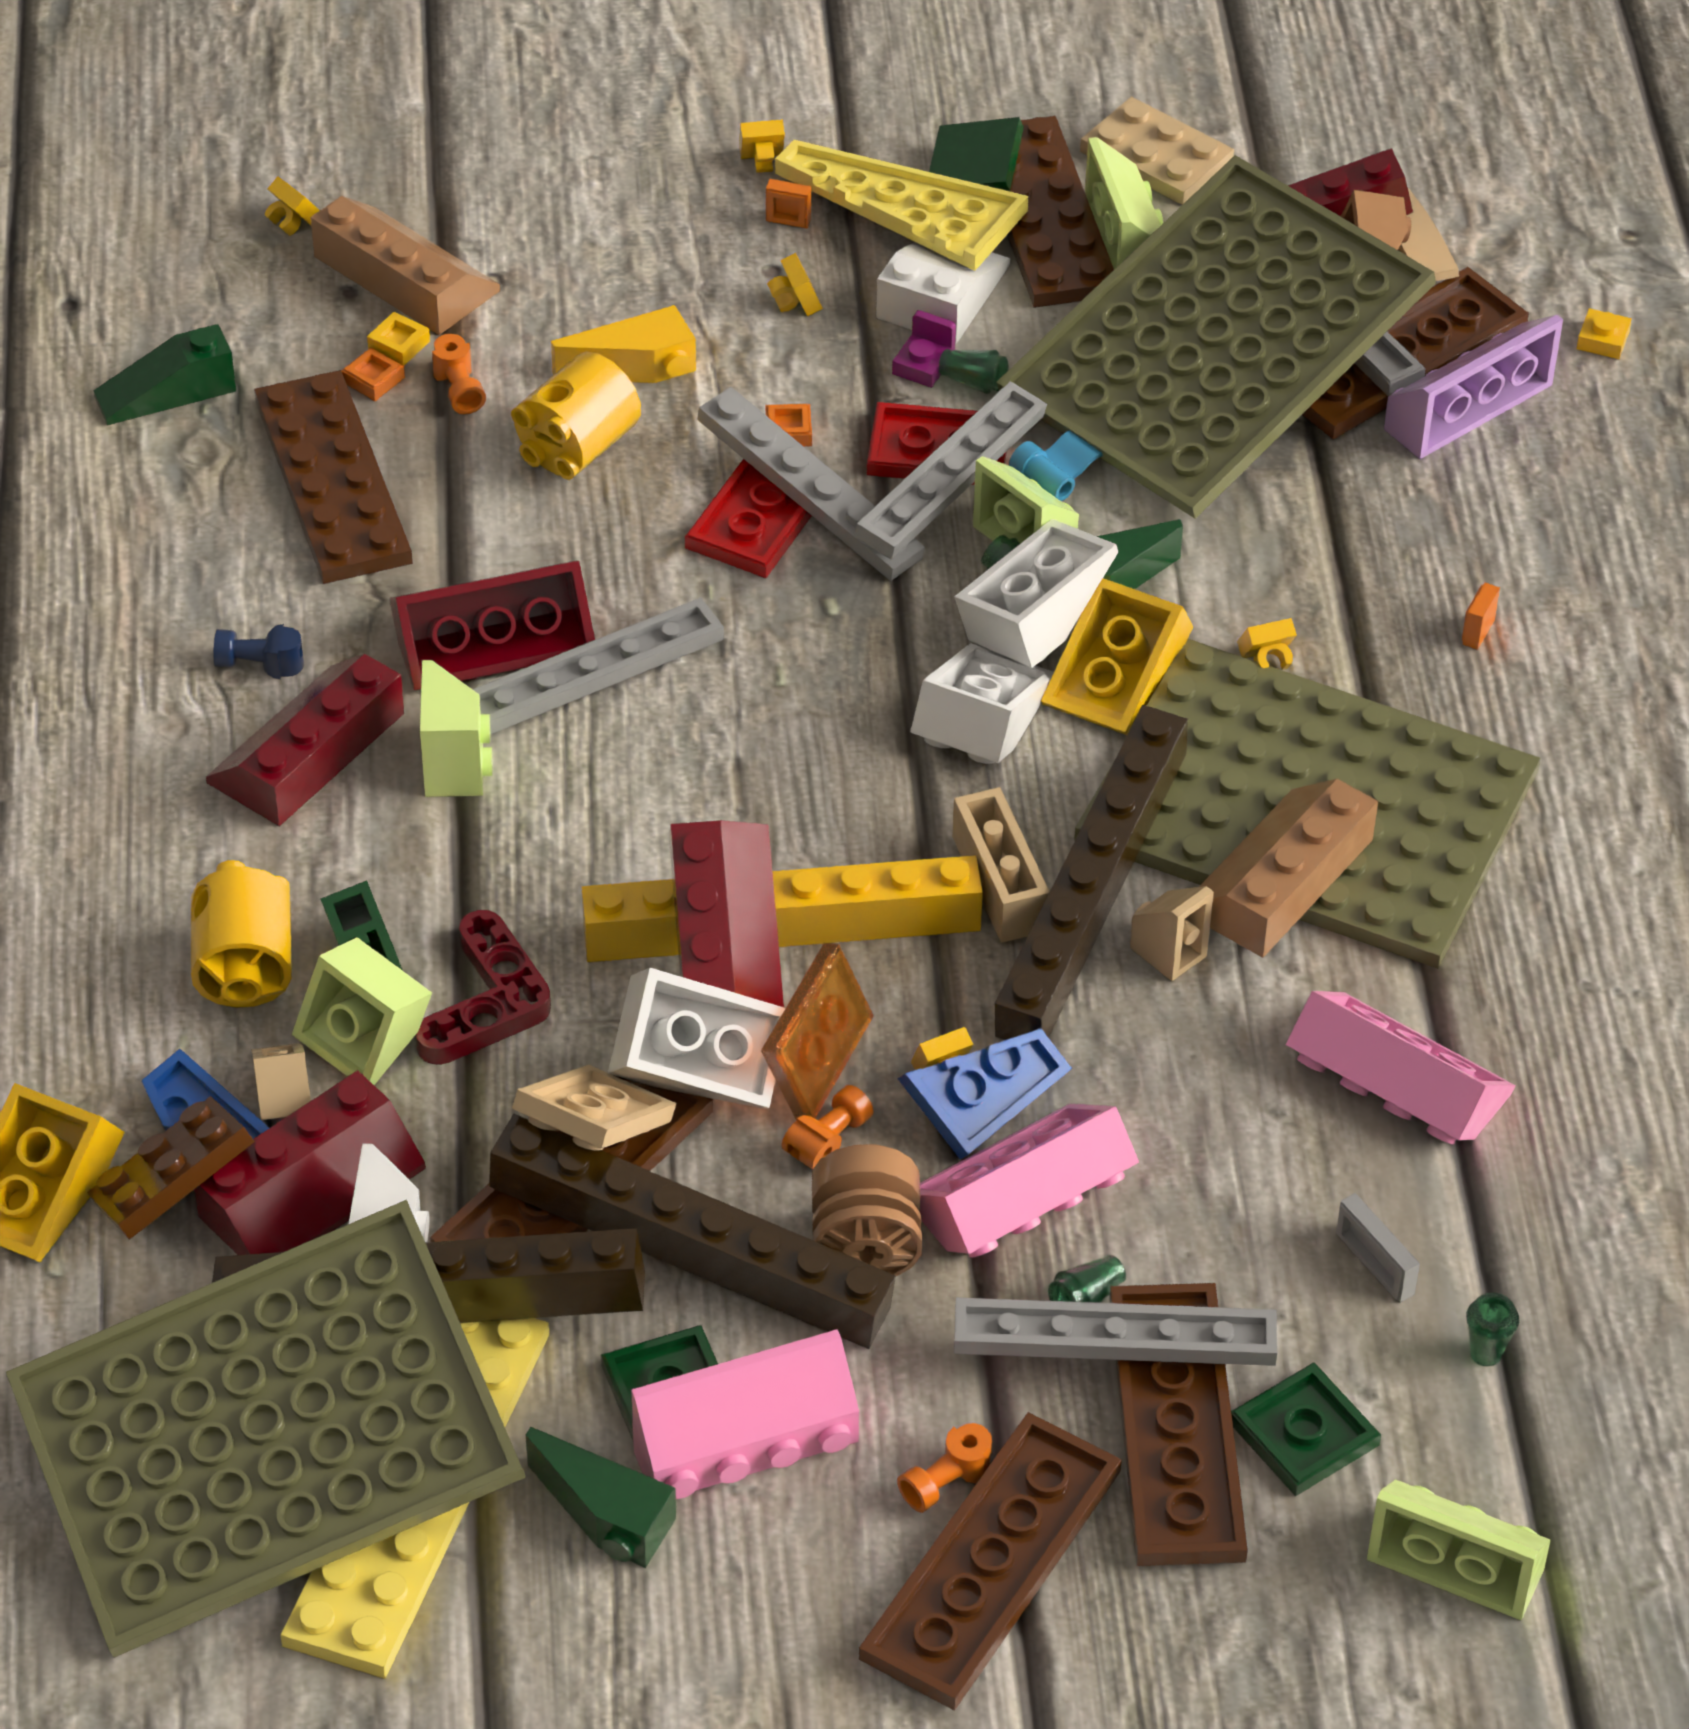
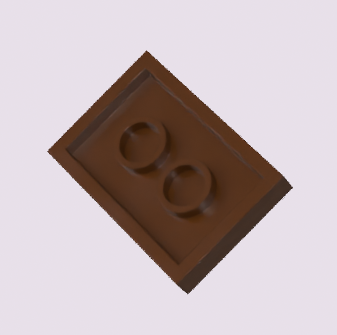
M210 1096L205 1101L196 1102L186 1108L180 1115L179 1121L164 1133L155 1134L146 1139L140 1145L138 1153L123 1165L115 1166L105 1171L98 1178L96 1186L87 1193L98 1208L130 1240L255 1141L245 1127Z

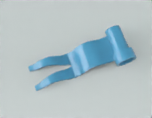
M1069 430L1061 435L1046 451L1032 441L1022 443L1011 455L1009 466L1014 467L1029 479L1035 480L1044 490L1058 500L1063 501L1074 490V478L1079 476L1097 458L1103 457V454Z

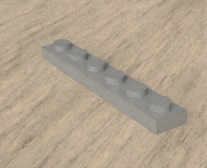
M1010 381L857 523L854 536L892 560L975 482L976 460L984 456L997 461L1044 417L1047 403Z
M729 387L699 407L697 420L888 580L892 581L922 560L925 547L915 538L892 560L856 538L854 533L857 523L875 505L735 389Z
M700 597L472 690L480 695L481 714H490L491 734L722 641L724 640V626Z
M956 1297L954 1354L1276 1366L1277 1312L1273 1309Z

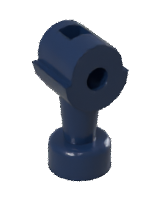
M284 624L273 627L265 639H237V634L234 630L217 629L213 647L215 667L230 668L235 665L236 659L263 662L264 671L272 678L281 680V677L294 676L301 672L304 667L301 634L294 628L284 627Z

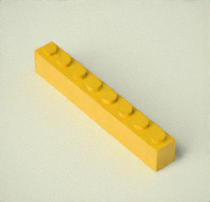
M976 855L772 871L779 947L981 931L983 892ZM672 879L581 886L587 962L678 955Z

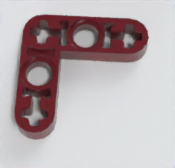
M490 910L472 911L463 917L459 927L462 950L489 990L433 1013L422 1020L415 1039L418 1055L425 1062L436 1065L450 1063L545 1021L550 1014L551 997L548 984L503 919L495 912ZM480 931H481L482 934L485 935V936L491 935V947H490V948L487 949V942H486V940L484 939V937H483L480 933H476V932H480ZM502 961H510L518 966L515 971L508 974H500L492 969L495 964ZM523 986V993L530 1002L535 1003L529 1004L526 1000H520L519 988ZM482 1013L491 1014L497 1018L495 1023L486 1027H478L470 1022L472 1017ZM438 1036V1038H439L440 1040H446V1041L439 1043V1041H438L436 1038H432V1037Z

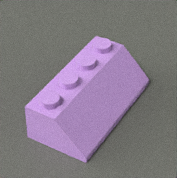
M1558 315L1521 323L1505 333L1497 334L1490 341L1476 349L1464 352L1459 358L1447 365L1430 371L1425 377L1407 387L1397 389L1392 395L1388 396L1384 430L1417 458L1422 459L1552 386L1563 319Z

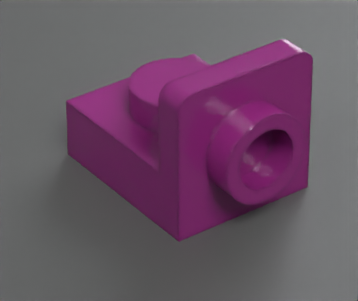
M917 310L912 317V335L892 361V374L932 388L955 356L956 324L953 321Z

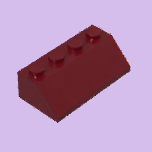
M1392 148L1288 185L1340 217L1354 190L1404 197L1406 215L1413 213L1406 178Z
M579 560L389 598L398 645L413 690L421 689L422 660L434 661L454 677L463 681L526 668L595 640Z
M366 654L331 665L206 776V783L280 827L404 715L401 674Z
M725 820L670 824L669 845L680 977L784 1007L769 825Z
M357 1070L255 1137L253 1144L196 1187L194 1190L198 1217L237 1255L285 1252L330 1233L349 1221L362 1143L373 1144L409 1180L425 1170L426 1165L391 1101Z

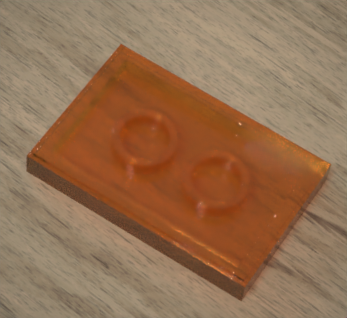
M823 943L761 1049L795 1119L802 1115L812 1116L813 1118L817 1117L874 1017L840 945L836 943Z

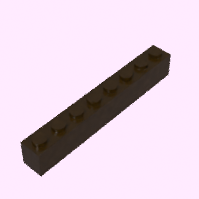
M1142 704L994 1003L995 1037L1008 1040L1042 1029L1049 1038L1186 756L1187 718Z
M517 1114L512 1115L490 1152L489 1187L591 1231L636 1228L641 1252L827 1332L838 1329L841 1338L867 1349H870L891 1308L896 1275L602 1150H590L578 1146L573 1142V1138L554 1130L538 1128L532 1125L528 1119Z
M636 1228L425 1242L460 1323L643 1311L645 1267ZM283 1252L215 1257L212 1283Z

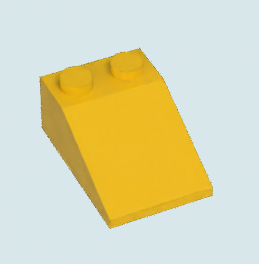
M1102 578L1078 619L1041 699L1042 705L1128 735L1142 704L1147 706L1169 666L1187 642L1193 629V625L1184 607Z
M14 1083L0 1112V1247L41 1262L90 1198L87 1192L96 1186L98 1178L108 1170L125 1132L99 1115Z

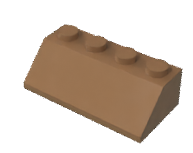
M340 196L311 217L315 258L438 335H441L500 292V284L373 206Z
M1339 779L1292 789L1199 886H1207L1214 892L1210 928L1263 958L1371 843L1378 801Z

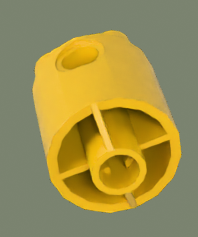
M584 352L579 354L512 409L511 417L522 443L519 447L520 454L530 466L538 467L541 465L555 475L571 480L637 424L641 416V402L634 385L613 361L598 353Z
M227 860L217 865L216 872L210 873L197 883L191 895L192 985L201 996L219 1005L239 1008L255 1007L273 1001L286 991L292 979L290 886L287 879L281 876H274L265 870L246 867L237 860Z

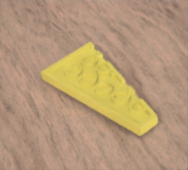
M793 140L775 158V174L794 183L811 186L812 192L973 271L983 263L1028 212V196L798 140Z

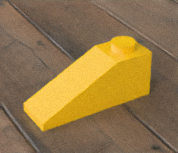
M675 305L551 341L553 375L574 357L584 352L598 353L613 361L627 375L631 382L657 383L696 371V338Z

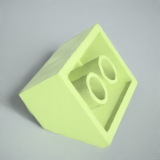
M1088 138L1085 194L1115 270L1163 224V217L1160 209H1154L1151 186L1148 181L1142 180L1137 165L1099 138Z
M1395 1479L1381 1489L1377 1497L1367 1560L1522 1620L1544 1571L1550 1539L1538 1535L1528 1527L1514 1526L1486 1515L1476 1507L1463 1506L1437 1496L1425 1487L1411 1486Z

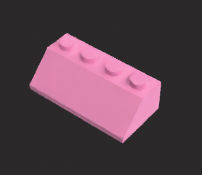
M1312 991L1285 1044L1299 1052L1297 1060L1305 1066L1322 1073L1325 1072L1326 1068L1343 1076L1340 1084L1345 1088L1362 1096H1367L1369 1091L1386 1100L1383 1105L1384 1109L1406 1120H1411L1413 1115L1429 1124L1426 1130L1429 1134L1449 1144H1454L1456 1139L1474 1140L1510 1097L1516 1086L1345 992Z
M1068 1104L921 1182L919 1211L921 1221L946 1251L965 1253L969 1257H977L995 1249L998 1246L996 1239L1009 1232L1020 1234L1036 1227L1041 1222L1039 1216L1052 1209L1054 1211H1062L1077 1205L1083 1200L1081 1193L1094 1186L1097 1189H1101L1118 1183L1125 1177L1123 1171L1139 1163V1160L1116 1106Z
M838 1329L631 1390L633 1446L640 1469L644 1475L675 1487L676 1499L685 1498L696 1490L716 1484L735 1483L747 1475L766 1469L788 1467L800 1459L816 1454L838 1452L850 1444L859 1442V1408Z

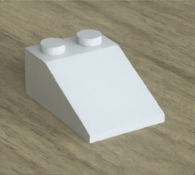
M914 242L897 251L877 278L876 318L912 330V317L917 310H921L953 321L956 324L955 344H957L1009 268L1011 258L991 252L983 263L973 271Z
M1051 519L954 596L968 640L1033 668L1065 642L1118 554L1117 545Z
M970 643L923 680L910 732L924 737V741L934 747H953L967 752L968 757L974 761L985 764L999 763L1015 749L1042 704L1041 699L1054 672L1038 666L1031 668L992 650Z
M645 969L630 977L608 1074L657 1088L768 1109L771 1103L792 1010L657 969Z

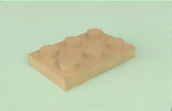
M1132 96L1082 137L1080 152L1087 155L1088 138H1099L1135 163L1142 180L1148 181L1152 190L1181 205L1234 156L1233 148Z
M586 1065L517 1089L512 1109L529 1116L528 1121L538 1128L545 1130L558 1129L574 1136L573 1142L578 1146L590 1150H602L607 1146L670 1123L676 1103L591 1065Z

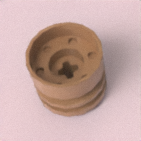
M877 1144L852 1145L834 1150L821 1158L812 1170L813 1241L896 1276L915 1265L922 1255L921 1214L919 1212L920 1174L912 1158L897 1149Z

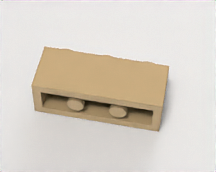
M1001 787L954 798L952 837L961 856L976 855L983 892L982 902L1001 943L1027 937L1050 891Z

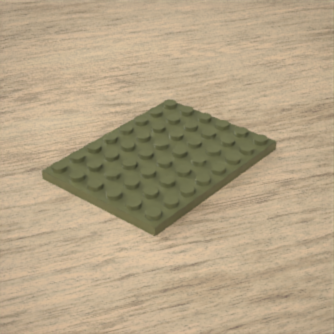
M1234 155L996 383L1000 391L1011 381L1047 403L1044 417L1040 420L1062 434L1070 430L1102 452L1103 457H1100L1101 459L1196 519L1436 284L1435 273Z
M1188 639L1169 666L1147 704L1149 707L1188 719L1187 753L1134 862L1201 885L1292 789L1339 779L1378 801L1373 840L1299 920L1439 969L1539 771L1541 758L1271 666L1262 668L1256 661ZM1109 771L1107 772L1102 783L1100 784L1092 800L1087 806L1085 812L1083 813L1082 817L1075 827L1074 841L1076 840L1081 830V827Z
M407 1199L6 1371L107 1647L114 1658L526 1477Z

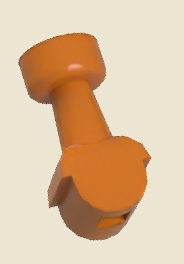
M457 334L439 336L434 342V351H432L434 378L437 381L449 380L451 387L448 391V397L454 411L459 414L474 413L485 404L486 393L481 383L469 376L472 373L470 342L465 343V340Z
M845 1085L837 1092L831 1102L833 1110L819 1120L806 1115L797 1117L796 1122L789 1127L782 1139V1149L812 1170L821 1158L834 1150L840 1149L842 1139L839 1134L847 1125L858 1128L870 1119L874 1113L870 1099L856 1086Z
M968 1423L958 1429L953 1426L946 1437L944 1455L926 1470L915 1466L898 1476L897 1485L905 1501L915 1511L923 1513L938 1502L940 1497L938 1489L961 1477L966 1482L976 1484L991 1464L992 1437L988 1429L976 1423Z

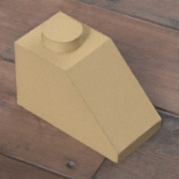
M1207 886L1169 890L1153 902H1145L1136 910L1132 917L1130 948L1171 982L1207 957L1214 892Z
M302 1043L251 1049L261 1120L271 1119L272 1126L311 1101L305 1052Z

